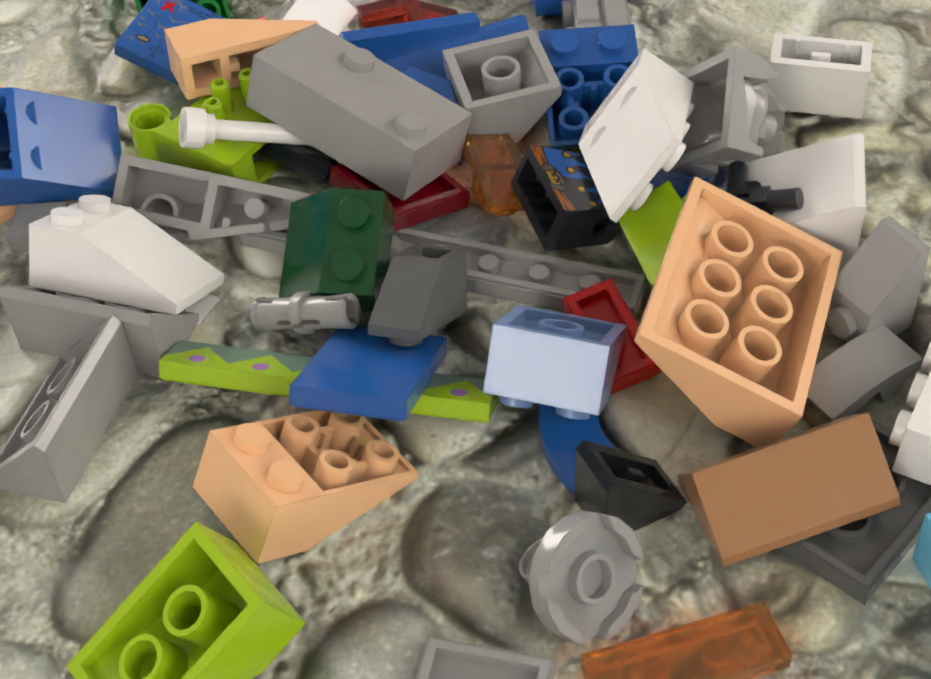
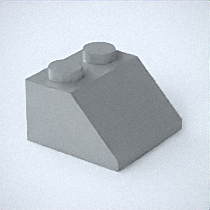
M535 29L442 50L446 79L450 81L457 105L473 113L466 136V142L471 154L518 143L562 95V86Z

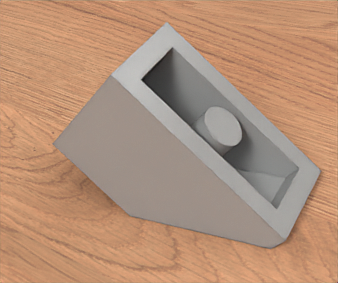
M891 216L882 219L837 275L825 324L836 337L845 340L847 343L881 325H884L895 335L911 327L931 248Z

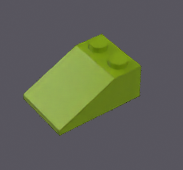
M196 521L66 667L75 679H253L267 668L306 622L238 543Z

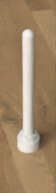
M182 107L179 118V142L181 148L203 149L205 144H214L215 140L312 146L276 123L219 120L215 118L214 114H206L204 108Z

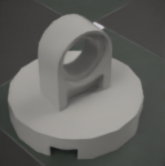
M584 510L562 517L545 533L544 537L534 542L524 552L519 563L520 574L530 586L532 607L542 625L558 637L575 643L585 644L594 638L605 641L614 637L630 621L642 596L643 585L635 583L637 573L636 560L644 561L643 548L634 530L618 517Z

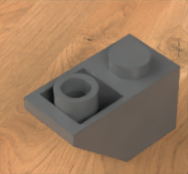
M417 243L394 255L368 322V335L388 337L389 342L397 346H414L421 344L424 338L435 331L446 328L449 322L467 312V249Z

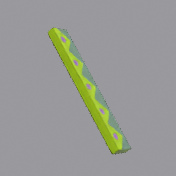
M180 340L159 360V378L165 381L289 397V386L313 357ZM435 373L411 411V414L489 423L499 402V396L483 393L485 379Z

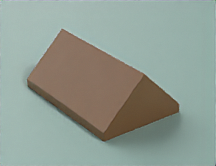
M869 412L842 417L677 474L678 483L723 567L900 506V496Z

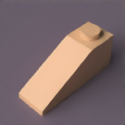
M206 19L164 29L171 71L187 100L211 94L209 85L216 78L228 80L230 89L240 87L238 74L243 69L252 68L254 54L315 23H319L311 20Z

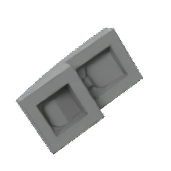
M881 325L849 341L815 365L806 402L827 422L854 415L875 395L881 401H884L921 368L924 358L884 325Z

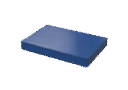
M356 326L354 329H337L289 386V405L297 408L404 422L445 358L447 337L429 335L423 339L421 344L397 346L391 344L388 337L368 335V327Z

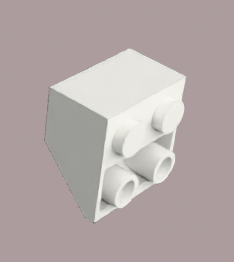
M774 33L770 65L777 70V77L767 81V84L787 113L800 112L829 115L835 118L862 119L871 72L873 42Z

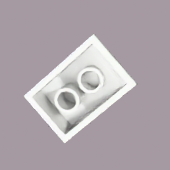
M107 196L79 197V202L68 207L54 208L50 211V215L29 224V286L177 315L224 284V274L132 207L111 204V198Z

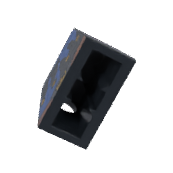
M528 145L510 184L544 250L553 251L605 245L611 242L618 232L620 224L619 222L615 223L609 218L583 154L540 145Z

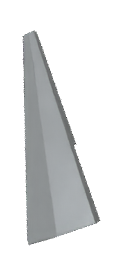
M121 154L111 204L132 207L177 241L188 242L287 230L291 203L314 194Z

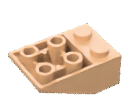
M315 410L210 430L193 488L255 563L260 564L309 550L415 481L419 472L365 416Z

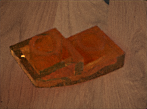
M508 133L467 134L462 157L473 172L471 191L483 210L497 216H511L516 211H524L510 184L522 160Z

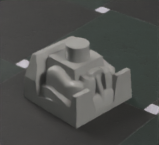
M736 45L681 72L682 75L694 83L690 100L694 104V108L686 120L690 124V128L682 140L686 144V148L680 159L668 172L706 178L718 172L717 165L729 166L734 161L748 162L762 157L763 149L757 146V144L765 146L772 141L777 130V121L774 116L767 114L769 92L760 84L776 78L777 70L763 57Z

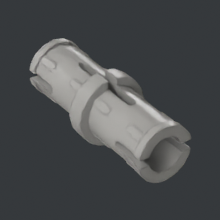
M300 291L291 297L256 298V303L251 305L250 319L253 327L259 332L294 330L299 335L314 334L318 329L324 328L354 329L356 327L355 323L360 321L361 307L358 298L352 293L311 296L309 295L310 291Z

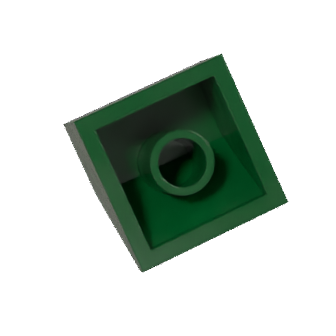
M330 188L292 202L279 298L291 297L300 291H310L309 295L311 296L352 293L358 298L361 311L372 312L389 268L395 211L386 192Z

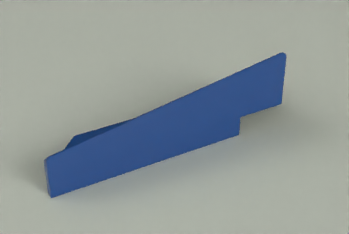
M475 12L345 31L341 32L338 36L358 48L370 51L377 59L402 73L409 66H413L446 79L442 50L529 30L524 15L514 16L480 27L479 18Z

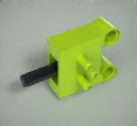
M251 68L243 69L238 74L240 87L230 89L228 80L216 78L209 85L211 94L198 97L199 99L189 106L204 108L206 114H214L215 118L219 120L274 123L246 106ZM148 103L133 109L127 119L137 157L259 183H264L282 166L320 184L330 185V169L335 165H339L336 160L304 147L305 145L215 140L214 144H205L203 149L181 148L179 142L180 115L172 120L169 108L158 103Z

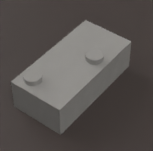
M315 23L253 55L246 106L400 200L404 201L460 162L473 113L377 59L370 51L358 48L319 24Z

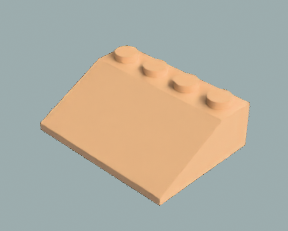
M695 176L688 188L634 342L716 427L756 447L779 440L803 415L843 251Z

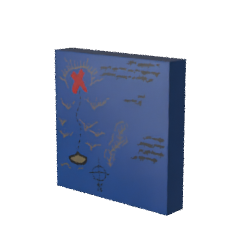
M149 0L114 44V54L179 86L171 71L164 29L206 19L226 18L189 0Z

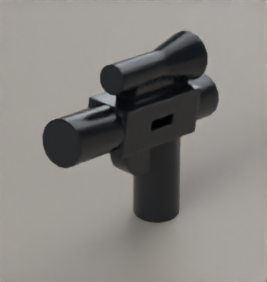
M734 161L728 166L725 192L773 215V212L800 210L803 208L804 196L801 188L772 190L771 186H762L758 181H748L749 166L746 163Z

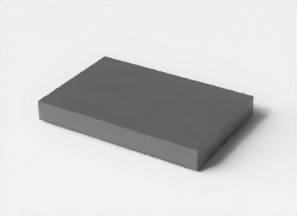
M872 418L871 420L900 496V506L777 548L864 605L917 543L925 514L931 513V485L892 471L899 447L888 443L892 430Z

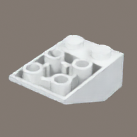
M645 48L642 49L587 122L578 144L608 216L615 223L619 221L628 208L636 212L644 204L654 187L650 181L660 168L668 172L680 159L686 148V144L682 140L690 128V124L686 120L694 108V104L690 102L694 83Z

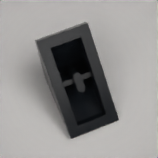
M583 440L577 446L575 501L581 510L618 517L636 531L680 511L687 503L656 460Z

